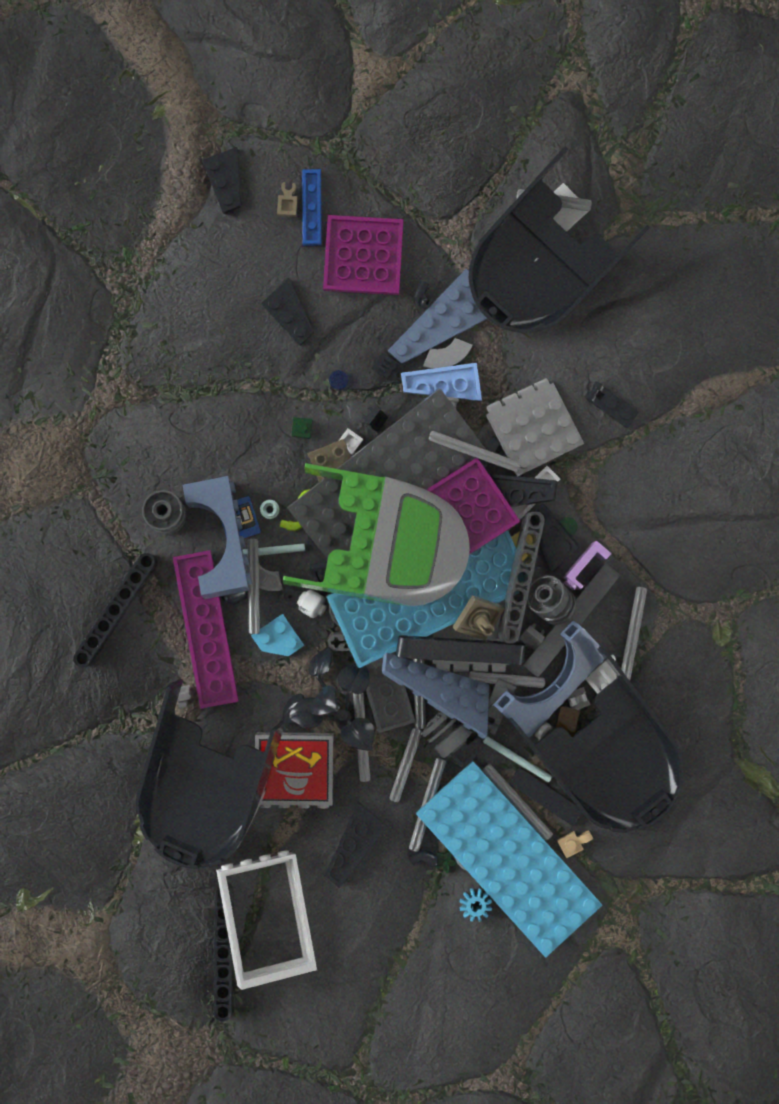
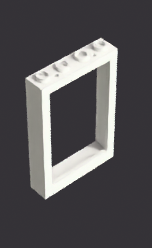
M289 850L278 852V855L273 857L268 854L260 856L259 860L252 861V859L242 860L239 865L233 866V863L221 865L222 869L216 871L237 986L242 990L317 970L296 854L289 853ZM285 862L303 957L243 972L226 876Z

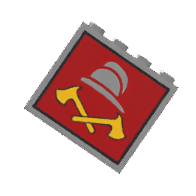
M257 732L255 734L256 749L265 752L270 732ZM282 733L260 808H270L271 805H279V808H290V805H298V808H309L310 805H317V808L324 809L329 808V805H333L334 733Z

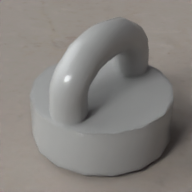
M545 721L534 735L540 740L552 731L554 727Z

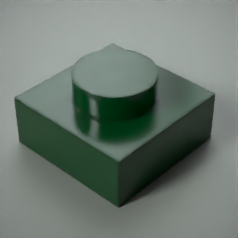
M293 417L291 436L311 439L313 420Z

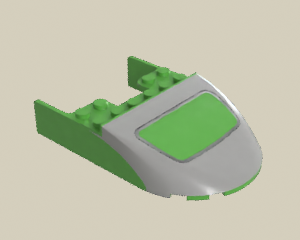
M305 463L304 469L306 474L342 480L339 505L345 511L357 513L350 551L334 550L329 554L323 582L284 576V584L403 606H419L433 602L445 596L456 586L468 563L470 551L469 537L462 518L447 501L430 491L397 479Z

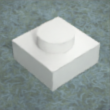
M348 428L340 438V440L344 439L351 455L355 453L363 441V438Z

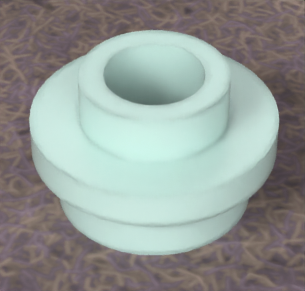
M266 500L261 504L260 512L263 517L273 519L279 514V505L273 500ZM268 506L273 507L272 513L266 511Z

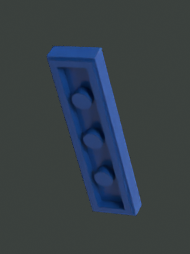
M302 169L303 246H322L321 169Z

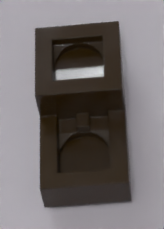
M560 706L555 728H564L573 737L580 710Z

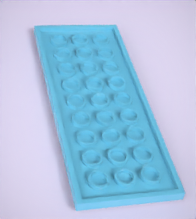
M509 531L504 532L470 554L466 569L456 586L445 596L425 605L403 606L336 593L326 596L358 668L382 658L386 653L395 652L398 636L400 635L427 637L454 624L472 595L494 603L505 600L516 551ZM522 572L517 576L520 583L524 581V574Z
M473 761L416 812V815L545 958L602 906L600 901Z

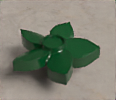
M450 851L445 856L437 852L439 863L435 868L443 867V870L448 873L449 866H454L457 862L450 859L452 856Z

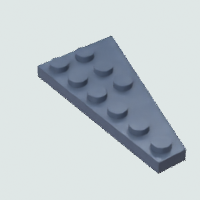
M467 269L388 350L401 365L430 348H434L442 342L487 320L473 299L469 285V271Z
M386 653L383 656L382 674L399 685H405L413 690V694L418 697L422 696L428 700V704L451 719L456 718L468 730L476 731L482 739L487 737L489 684L406 658H400L390 653Z

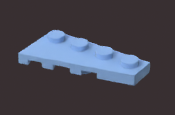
M477 363L401 373L403 393L430 396L440 388L446 397L482 401Z

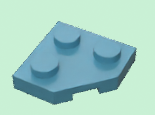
M284 614L262 627L259 634L251 635L263 652L290 656L304 646Z

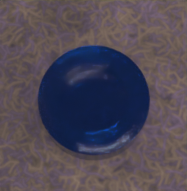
M341 370L331 373L329 377L331 387L335 390L344 389L348 385L347 374Z

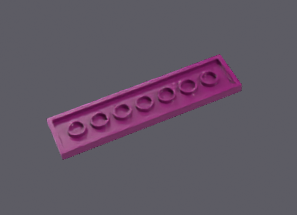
M212 551L173 557L200 709L238 702V693L220 596L204 599L200 591L198 576L214 569Z

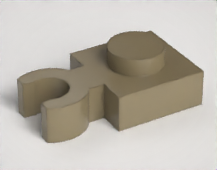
M283 182L281 188L284 196L278 195L277 215L297 217L298 197L293 196L296 192V185L292 183V189L286 190L285 182Z

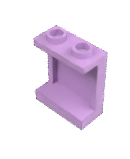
M592 542L562 577L565 580L564 584L571 590L583 588V585L576 580V577L594 555L601 561L606 560L611 555L599 542Z

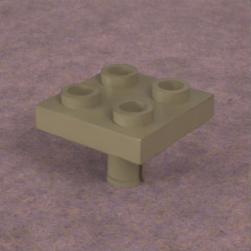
M344 439L307 453L312 465L337 469L351 458ZM317 476L319 482L325 478L322 476Z
M472 595L453 628L457 632L486 640L488 636L493 634L491 631L495 630L494 626L505 609L500 604Z

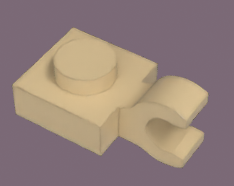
M589 830L578 836L573 831L557 841L565 857L568 858L584 850L581 844L593 840V837Z

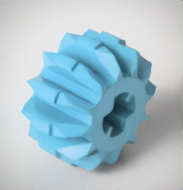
M470 888L471 895L467 892L463 893L466 899H460V903L464 905L459 908L460 911H465L463 914L465 918L470 915V921L473 922L475 916H477L480 922L482 921L481 915L487 918L488 914L486 911H492V907L488 905L492 903V900L486 899L488 897L487 892L481 895V888L477 889V893H474L473 888ZM478 901L480 906H477L476 909H473L471 903L475 904V902Z

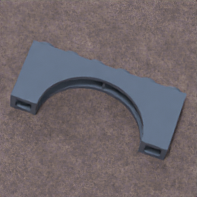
M225 476L183 485L187 506L189 508L206 509L214 513L223 522L227 535L225 553L219 564L210 572L198 576L202 597L209 599L249 591V584H252L250 572L247 573L246 570L249 561L247 554L243 553V547H246L244 536H240L239 529H242L241 518H237L236 511H239L237 499L234 500L233 493H236L234 481L231 482L229 477Z
M574 620L560 634L566 645V659L555 681L543 691L532 696L519 697L506 691L493 704L506 718L510 719L512 717L528 738L550 718L553 712L564 703L572 692L604 660L597 650L601 646Z

